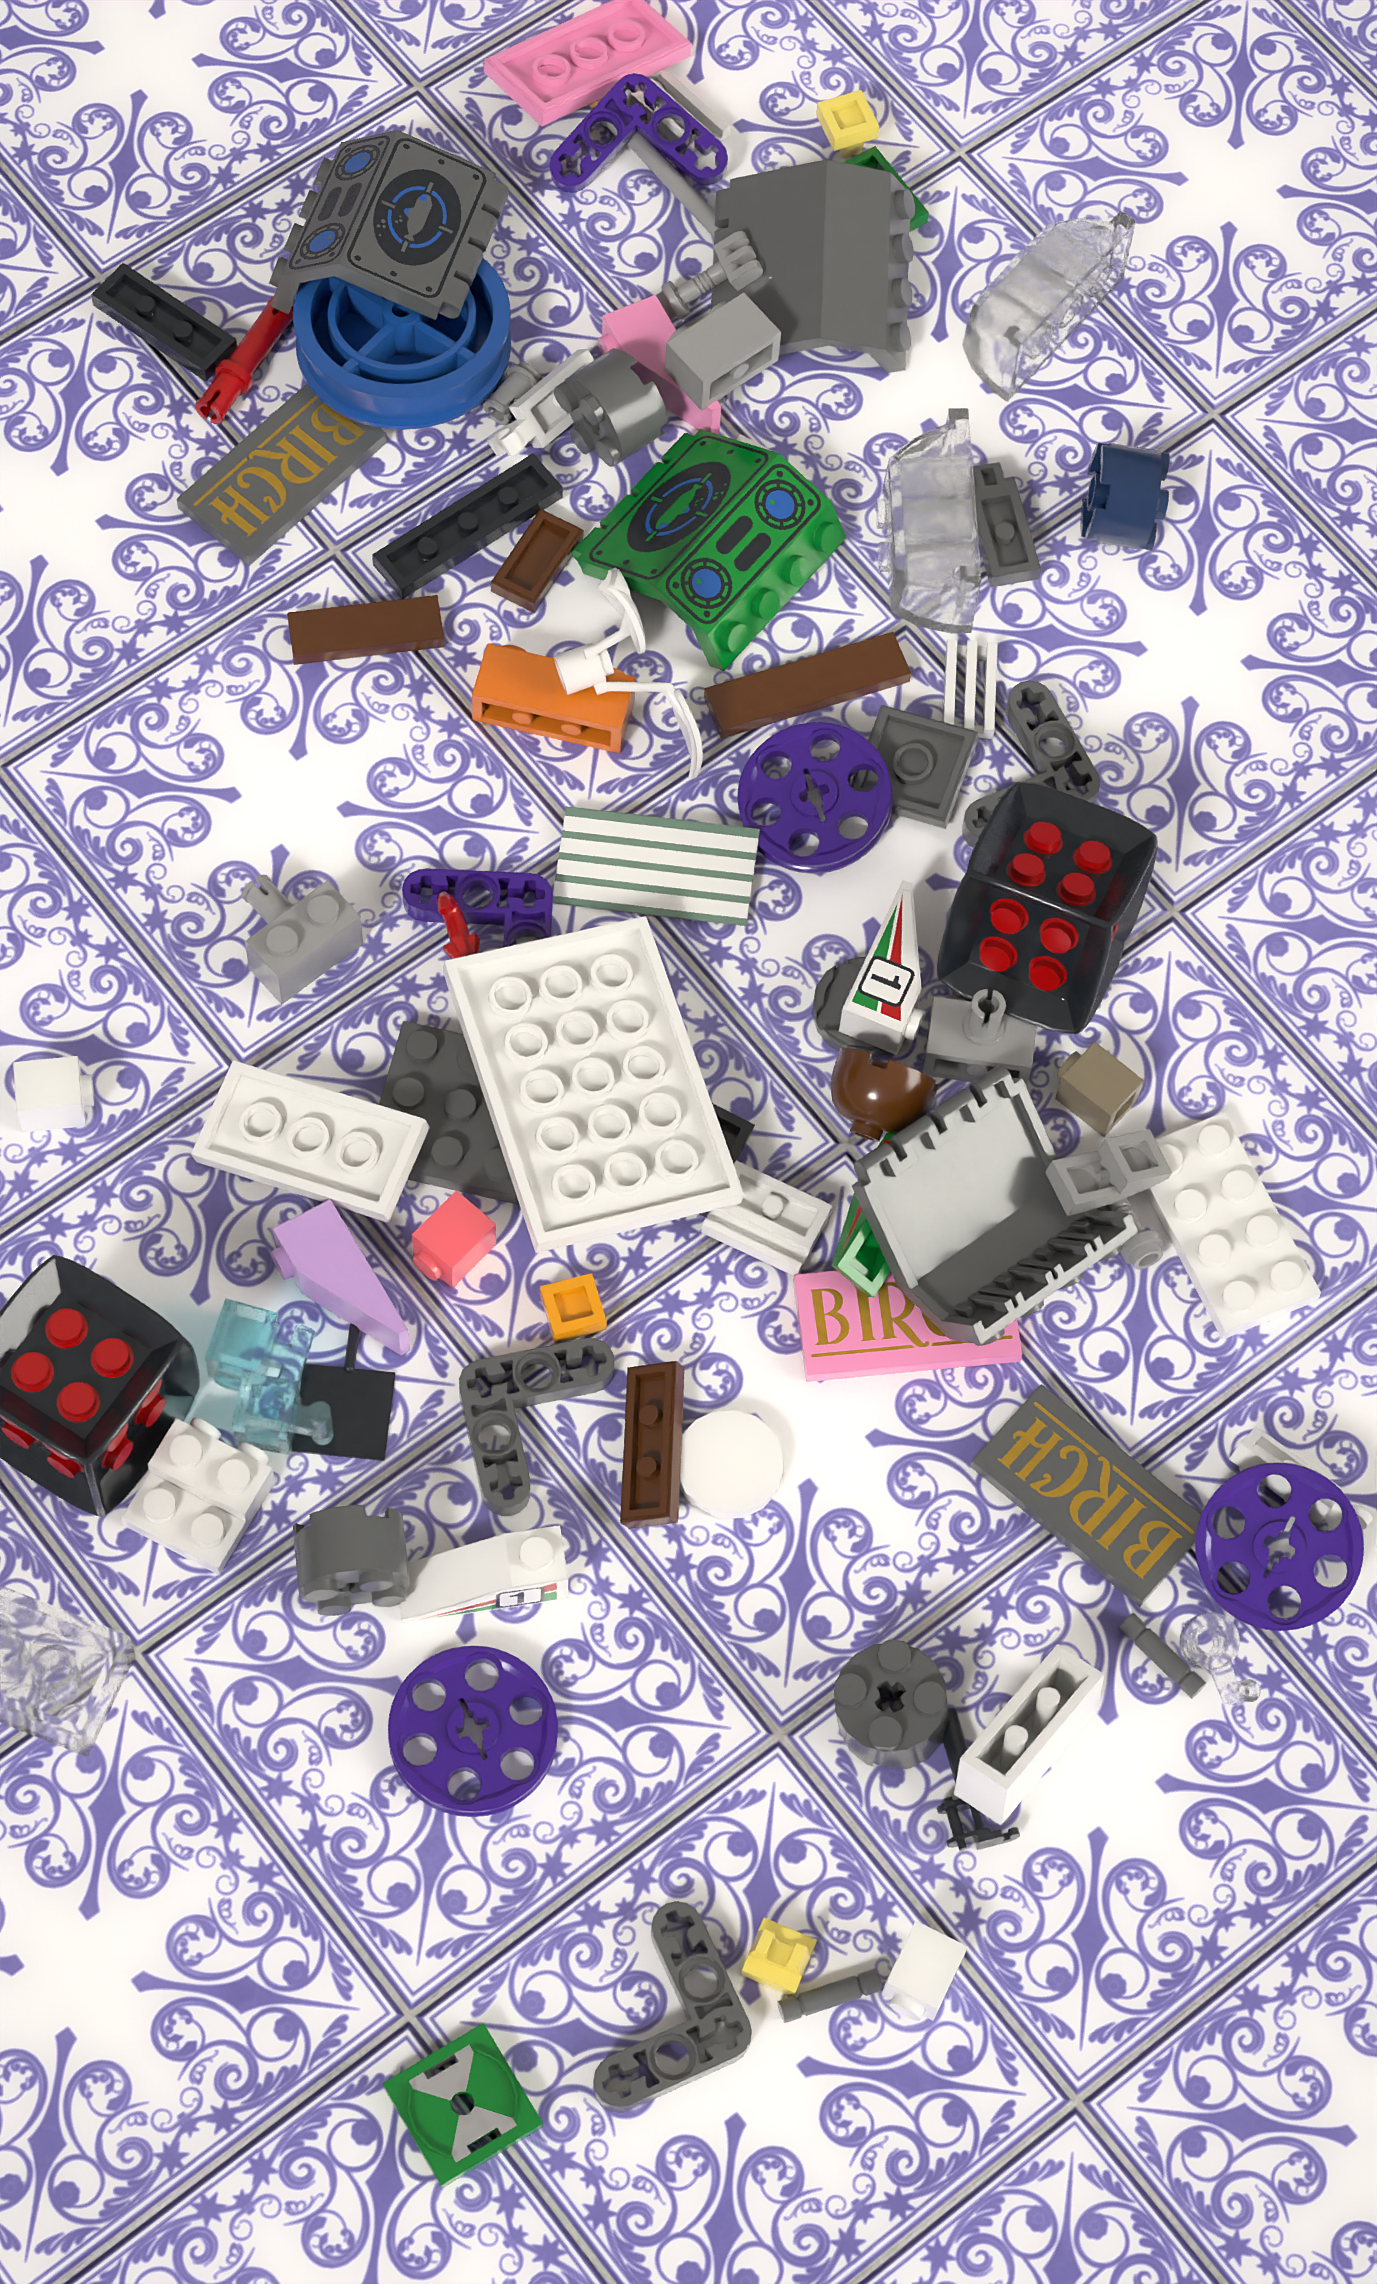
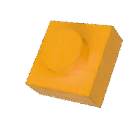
M592 1273L540 1286V1297L554 1343L606 1330L607 1321Z

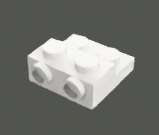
M176 1418L148 1463L150 1472L121 1518L122 1523L129 1529L220 1575L275 1483L273 1468L267 1465L269 1457L257 1447L242 1442L235 1449L219 1440L221 1437L220 1431L210 1423L199 1418H193L190 1424H187Z

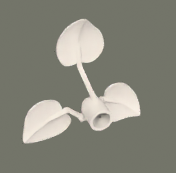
M612 568L608 571L606 579L598 585L597 589L605 595L623 618L620 630L596 644L589 643L553 656L562 686L567 695L594 686L597 695L608 691L662 693L672 705L690 754L691 766L688 781L695 779L702 765V741L695 717L680 689L675 690L674 686L667 682H606L605 676L614 673L607 648L631 635L637 653H645L644 631L639 612L631 598L628 585L619 569Z

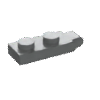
M1000 462L970 466L969 477L971 484L964 485V494L990 587L1038 580L1041 567L1015 478H1004Z

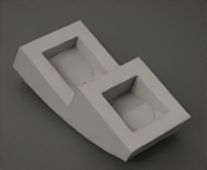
M1150 1129L1104 1139L1097 1151L1052 1160L1045 1173L1067 1216L1096 1209L1142 1192L1169 1179L1172 1171Z

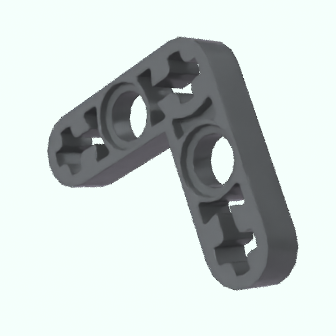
M1029 680L1015 685L1009 693L1006 716L1039 774L1022 782L1051 787L1096 803L1101 782L1099 774L1051 691L1037 681ZM1023 700H1027L1031 706L1039 704L1037 720L1040 725L1035 728L1036 718L1029 708L1020 709ZM1045 738H1057L1065 744L1067 751L1061 756H1049L1043 753L1039 743ZM1070 765L1069 775L1076 786L1086 785L1085 792L1082 795L1076 789L1067 791L1069 775L1065 769ZM1008 788L978 799L968 806L964 814L962 835L969 846L974 848L984 826L976 828L978 818H983L987 822L998 801Z
M584 1338L476 1360L469 1363L462 1370L459 1377V1398L481 1497L485 1506L492 1513L499 1516H513L520 1513L527 1506L530 1499V1475L515 1409L592 1394L605 1389L611 1383L614 1376V1354L604 1341L596 1338ZM592 1355L595 1363H603L598 1366L597 1375L588 1376L585 1368H578L582 1366V1357ZM566 1359V1370H568L569 1382L561 1383V1366L558 1360ZM541 1364L551 1371L553 1377L547 1386L533 1389L522 1381L521 1374L523 1370L530 1365ZM513 1370V1388L516 1393L508 1394L507 1383H504L505 1371ZM486 1377L488 1384L499 1385L491 1387V1396L481 1398L478 1390H470L475 1388L476 1378ZM499 1425L509 1432L511 1438L504 1448L490 1450L485 1448L479 1441L478 1437L481 1431L488 1426ZM506 1463L510 1484L513 1486L520 1485V1487L514 1489V1498L507 1500L503 1499L501 1492H492L498 1488L496 1465Z
M679 1901L666 1903L657 1910L651 1926L652 1943L688 2021L617 2052L600 2062L594 2073L593 2091L599 2104L609 2111L618 2113L630 2111L737 2062L744 2057L749 2049L752 2036L750 2021L700 1914L688 1903ZM675 1917L679 1924L689 1922L692 1927L687 1930L686 1942L691 1953L695 1952L700 1946L703 1947L705 1953L691 1955L682 1961L680 1965L675 1966L672 1959H680L682 1957V1950L674 1936L664 1938L662 1935L667 1930V1919ZM702 1967L714 1973L718 1986L713 1994L708 1997L699 1998L687 1991L684 1978L692 1969ZM723 2021L728 2029L738 2027L740 2033L735 2037V2047L733 2049L727 2050L723 2042L713 2044L705 2049V2055L709 2061L700 2063L697 2045L688 2034L697 2031L699 2043L715 2035L717 2022ZM677 2044L686 2050L690 2060L686 2070L677 2075H669L659 2069L655 2056L664 2045ZM644 2055L648 2074L656 2085L650 2088L646 2087V2078L643 2076L629 2084V2096L621 2098L616 2090L608 2093L603 2087L609 2083L610 2071L618 2069L622 2077L638 2072L640 2064L635 2058Z

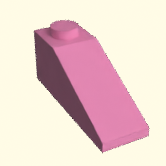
M653 295L603 315L602 337L598 338L601 355L615 348L622 349L634 357L637 363L630 368L638 375L644 386L651 381L654 382L668 411L697 430L702 429L719 435L721 405L718 400L701 411L664 371L666 342L676 329L657 296Z

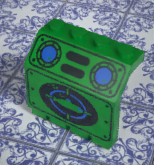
M700 429L695 435L684 433L662 456L663 463L656 462L631 488L633 496L626 494L600 521L601 528L594 527L572 550V556L578 562L583 574L604 581L608 571L612 568H617L622 573L629 590L662 601L694 631L709 666L725 671L846 539V535L832 502L780 453Z

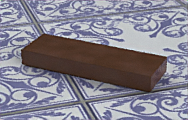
M438 595L287 613L294 665L444 647V633Z
M678 1361L627 1367L620 1523L628 1529L678 1523L685 1367Z

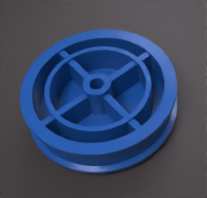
M483 258L473 283L469 287V293L457 318H448L438 313L436 320L335 276L303 282L297 291L293 308L296 356L299 369L309 388L325 405L342 416L361 424L384 429L407 430L432 427L454 420L468 413L488 398L506 372L511 354V312L507 290L497 271Z

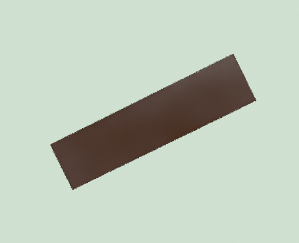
M890 632L704 688V699L720 738L723 739L910 682L911 671L894 632Z

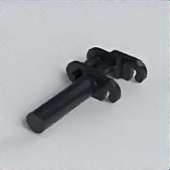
M949 1708V1721L945 1730L943 1744L956 1784L960 1758L968 1750L957 1710ZM947 1797L944 1799L945 1803L936 1808L938 1814H947L953 1835L952 1838L946 1841L947 1846L950 1848L958 1847L959 1851L967 1849L966 1845L975 1843L976 1849L980 1850L1008 1843L1020 1837L1018 1827L1010 1828L1004 1834L1001 1829L991 1832L989 1828H984L980 1811L962 1799L953 1800L952 1797ZM970 1809L976 1830L964 1833L958 1811Z

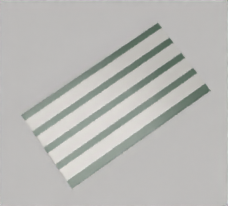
M566 806L553 889V903L747 926L760 829Z

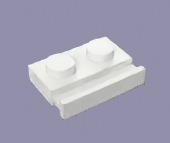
M736 1161L734 1167L744 1192L741 1204L710 1211L702 1223L701 1233L793 1276L794 1274H800L807 1257H809L831 1215L833 1205Z

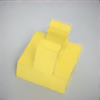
M862 90L817 103L816 116L833 151L840 150L843 158L860 154L866 141L878 138L879 124Z
M763 1918L741 1970V1975L788 1996H795L817 1940L767 1918Z

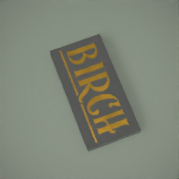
M306 384L176 499L177 507L250 566L387 443V433L381 428L358 423L335 412L325 405Z
M1042 1384L971 1462L970 1467L1139 1607L1143 1605L1195 1545L1196 1531L1201 1514Z

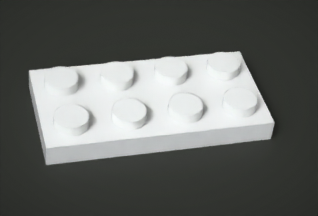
M233 1060L191 1155L197 1163L321 1202L331 1199L334 1206L389 1223L430 1127L423 1118Z
M1225 1112L1155 1139L1172 1174L1169 1179L1144 1191L1222 1340L1318 1301L1321 1291Z

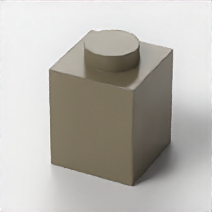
M1094 1042L1082 1055L1075 1051L1062 1064L1057 1072V1077L1061 1080L1055 1099L1101 1136L1105 1137L1137 1103L1144 1080L1098 1043Z

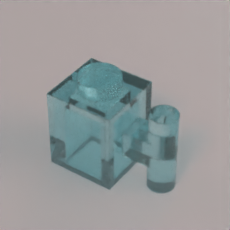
M225 1298L205 1355L208 1377L214 1378L215 1383L229 1390L244 1391L248 1387L261 1391L268 1368L273 1367L280 1369L275 1387L282 1392L294 1394L296 1393L316 1332L307 1326L296 1325L290 1343L278 1340L281 1333L278 1312Z
M243 1372L232 1419L236 1446L244 1442L260 1450L290 1455L295 1433L310 1435L313 1441L320 1445L328 1444L333 1439L334 1433L329 1405L322 1401L315 1402L310 1407L301 1405L298 1381Z

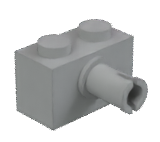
M743 292L729 302L723 301L718 303L710 310L706 317L691 327L684 326L675 331L666 342L664 371L702 411L717 400L719 403H723V396L729 399L732 390L778 361L781 331Z
M265 874L256 877V881L261 885L259 888L251 881L242 892L241 897L244 901L248 902L267 922L265 927L245 941L249 970L281 1005L363 945L361 916L328 880L296 904H292Z
M988 989L978 991L972 1000L962 995H949L945 998L934 996L928 1024L922 1073L932 1077L974 1082L996 1066L1003 1065L1009 1071L1012 1078H1022L1027 1088L1032 1069L1037 1026L1004 1014L1006 1002L1003 995L996 990H993L991 1000H986Z

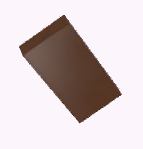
M540 508L492 579L491 592L535 613L571 559L572 550L583 540L584 530Z

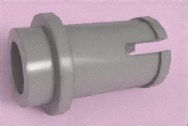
M520 362L518 365L510 366L507 369L505 381L484 402L485 412H490L495 408L493 413L489 415L495 422L505 426L508 425L514 416L509 407L542 380L538 370L529 363Z

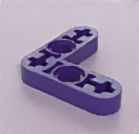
M632 73L622 77L561 143L551 156L549 165L552 181L557 188L570 193L581 191L592 182L631 137L638 132L691 180L701 185H711L720 181L727 172L728 154L725 146L719 139L651 79L643 74ZM628 89L633 93L638 92L640 89L644 90V102L653 111L658 103L663 105L654 112L649 124L643 122L647 119V111L637 103L632 104L630 107L626 106L627 95L625 91ZM665 118H676L684 125L685 131L678 140L666 141L659 136L657 126ZM606 121L613 124L616 128L617 136L610 144L599 145L590 138V129L597 122ZM694 134L699 137L694 140V147L701 154L707 156L711 152L716 153V168L714 170L709 166L699 170L697 168L698 157L689 148H687L684 156L679 154L688 146ZM579 141H582L588 152L598 158L593 161L588 153L579 164L582 175L577 177L571 173L565 178L562 176L563 166L561 162L563 160L569 163L575 162L582 154L581 146L577 145Z
M426 868L410 873L404 880L402 886L403 906L407 914L415 920L445 923L442 914L439 913L436 898L441 892L448 893V887L455 888L454 899L459 904L466 924L504 925L503 948L512 946L515 940L522 936H532L538 940L551 937L552 887L547 879L538 874ZM480 887L490 892L492 900L484 907L476 908L466 904L463 900V895L471 888ZM422 888H432L429 903L420 902L419 895ZM501 890H507V907H500ZM525 892L535 893L534 907H524L523 899Z

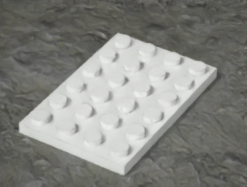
M646 916L444 961V977L535 1253L741 1204L744 1192Z

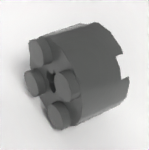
M615 348L566 378L564 382L554 389V396L558 404L567 414H570L574 422V427L570 429V436L574 444L585 455L593 451L609 467L619 464L662 436L664 432L661 430V427L669 421L665 404L654 382L651 381L644 386L638 375L630 368L637 363L634 357L622 349Z
M365 1505L333 1507L309 1514L310 1525L305 1528L301 1524L295 1523L293 1525L299 1597L308 1602L316 1603L318 1614L337 1616L350 1612L351 1605L372 1602L374 1606L391 1607L406 1601L405 1589L410 1585L403 1514L393 1508H387L385 1517L366 1516Z
M889 1639L882 1644H874L856 1653L841 1669L839 1677L835 1681L834 1689L835 1712L839 1732L849 1751L865 1764L873 1767V1764L886 1768L900 1767L901 1770L910 1769L928 1760L943 1743L949 1721L946 1683L936 1663L918 1648L911 1647L904 1641ZM890 1700H898L901 1702L902 1709L893 1713L891 1708L888 1707L883 1712L882 1704Z

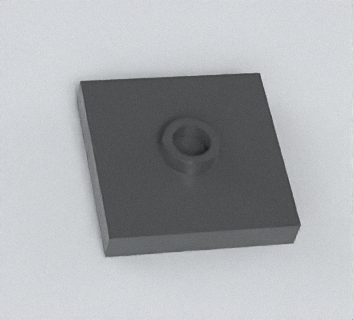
M881 705L868 741L880 753L888 769L893 793L892 814L946 829L979 740L978 732ZM859 770L854 776L851 788L859 792L869 791L877 784L878 776L870 770Z

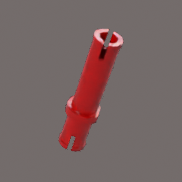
M274 296L268 300L266 307L229 359L220 361L215 369L214 380L202 397L195 403V409L203 419L206 420L213 410L215 413L210 419V423H222L226 413L238 396L247 394L253 385V375L293 321V305L289 314L271 307Z

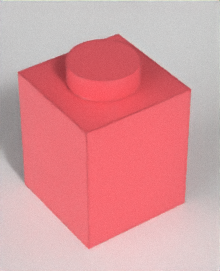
M457 1190L412 1234L413 1261L415 1265L429 1279L436 1281L440 1278L452 1289L496 1245V1223Z

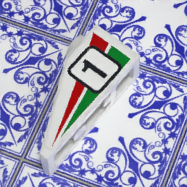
M902 880L843 1006L839 1032L896 1055L905 1038L914 1041L925 1015V1011L918 1009L922 988L913 885L905 880Z
M560 1525L504 1533L409 1562L410 1585L405 1589L406 1601L399 1604L402 1623L568 1599V1574Z

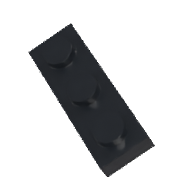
M122 263L91 294L94 307L205 382L215 374V369L220 361L228 360L237 348L235 337L125 263Z

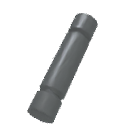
M1132 1613L1120 1625L1119 1630L1130 1640H1135V1645L1174 1683H1179V1688L1191 1699L1205 1687L1207 1683L1195 1671H1191V1667L1150 1628H1146V1624L1135 1613Z
M874 1968L859 1973L857 1977L853 1975L800 1993L798 1997L791 1996L779 2000L777 2005L785 2024L800 2019L802 2015L809 2016L859 1999L862 1995L868 1996L882 1991L883 1986L879 1973Z

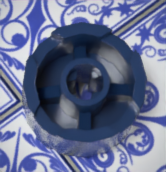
M1097 443L1087 471V475H1092L1087 499H1082L1081 537L1096 543L1152 550L1157 532V523L1154 521L1155 519L1164 520L1167 513L1169 491L1161 489V481L1166 479L1170 454L1160 452L1159 450L1115 443Z

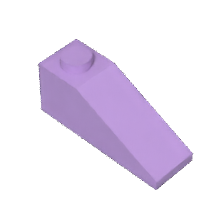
M331 1199L273 1228L276 1249L270 1251V1255L283 1280L292 1277L303 1295L346 1322L354 1324L362 1332L399 1355L410 1351L408 1328Z

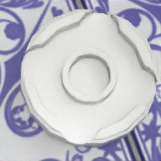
M739 1410L713 1411L696 1419L682 1434L680 1489L685 1499L696 1508L698 1506L702 1510L709 1512V1515L720 1519L745 1518L763 1509L777 1492L784 1472L783 1448L773 1429L757 1416Z

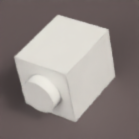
M78 1056L13 1062L16 1112L22 1133L86 1126L85 1107L95 1105L92 1075H82Z
M915 1921L881 1995L891 2000L889 2006L894 2011L909 2019L920 2021L922 2016L934 2021L968 1946Z

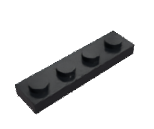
M532 453L373 553V566L401 599H404L535 516L540 508L544 510L562 499L563 487Z

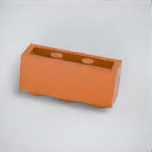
M487 643L472 692V720L620 754L635 702V692L608 691L597 695L594 686L567 695L559 678L554 657L529 653L515 645L498 646ZM613 668V674L605 676L606 682H636L635 676L626 675L616 668Z

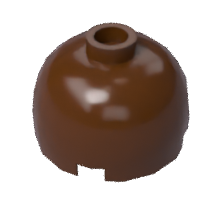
M840 1048L830 1082L831 1097L838 1113L853 1122L850 1128L851 1133L871 1141L880 1142L882 1134L887 1132L899 1133L921 1117L927 1115L939 1087V1084H935L936 1080L898 1062L888 1059L886 1063L870 1059L872 1054L851 1048Z

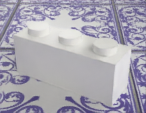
M1057 1644L962 1755L959 1762L954 1795L999 1825H1002L1097 1711L1104 1674Z

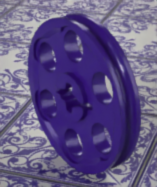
M809 722L779 731L765 740L754 751L742 771L738 785L737 801L743 827L760 829L757 850L765 858L791 871L815 874L832 872L849 866L865 856L878 843L891 817L893 793L886 764L877 749L866 738L841 725ZM822 740H832L840 746V751L833 760L821 762L812 757L811 751L813 747ZM777 756L788 759L792 763L791 769L784 777L774 779L764 774L763 768L769 759ZM859 770H870L878 776L875 787L866 792H859L851 788L849 785L850 779ZM805 774L810 775L814 789L817 788L819 794L823 795L821 807L825 817L824 822L821 821L817 808L813 807L811 801L808 800L809 787ZM766 803L775 804L781 810L780 817L775 823L763 826L754 822L752 816L758 806ZM850 817H860L867 822L868 828L860 838L847 839L839 833V827L842 822ZM801 834H811L819 840V845L813 854L799 856L790 849L793 839Z
M1266 1463L1240 1471L1225 1481L1213 1493L1199 1519L1196 1531L1195 1553L1198 1569L1206 1588L1225 1611L1238 1620L1257 1628L1289 1631L1308 1627L1325 1619L1345 1602L1355 1587L1361 1572L1364 1556V1539L1355 1509L1342 1490L1331 1480L1315 1470L1297 1464ZM1273 1474L1284 1477L1291 1487V1495L1288 1501L1278 1507L1264 1504L1258 1495V1486L1261 1480ZM1330 1499L1340 1506L1342 1519L1335 1529L1321 1531L1311 1524L1309 1511L1311 1506L1318 1500ZM1232 1506L1242 1512L1245 1518V1526L1238 1536L1224 1538L1215 1532L1212 1518L1221 1507ZM1290 1517H1295L1289 1530V1545L1295 1548V1553L1292 1557L1282 1555L1278 1562H1274L1269 1575L1264 1576L1265 1569L1270 1561L1268 1558L1270 1548L1263 1544L1264 1539L1267 1535L1276 1538L1281 1531L1285 1530ZM1324 1555L1338 1556L1346 1564V1577L1337 1586H1324L1314 1576L1315 1563ZM1228 1562L1243 1564L1250 1574L1248 1586L1237 1594L1225 1592L1217 1582L1219 1569ZM1288 1586L1299 1594L1301 1599L1300 1608L1292 1617L1280 1618L1270 1611L1268 1597L1275 1588Z
M462 1646L442 1651L426 1659L400 1685L389 1713L388 1743L390 1755L398 1775L418 1799L428 1806L450 1815L484 1817L504 1812L521 1803L538 1788L546 1777L557 1748L558 1718L553 1698L540 1676L525 1662L508 1652L496 1648ZM478 1663L491 1665L498 1674L497 1683L485 1691L473 1689L465 1679L466 1673L471 1666ZM434 1683L444 1690L446 1698L438 1709L427 1711L419 1708L414 1703L413 1694L420 1685ZM519 1698H533L540 1704L542 1715L538 1721L530 1725H522L513 1720L509 1711L510 1706ZM460 1703L465 1704L469 1718H473L476 1725L486 1724L488 1728L482 1731V1751L486 1760L481 1758L477 1744H473L469 1736L460 1738L458 1735L464 1731L465 1713ZM417 1737L429 1739L436 1747V1756L426 1765L419 1766L410 1763L403 1752L408 1741ZM511 1752H523L532 1759L534 1768L526 1778L513 1780L502 1772L501 1762ZM459 1772L474 1774L481 1784L479 1793L469 1800L456 1799L447 1788L450 1778Z

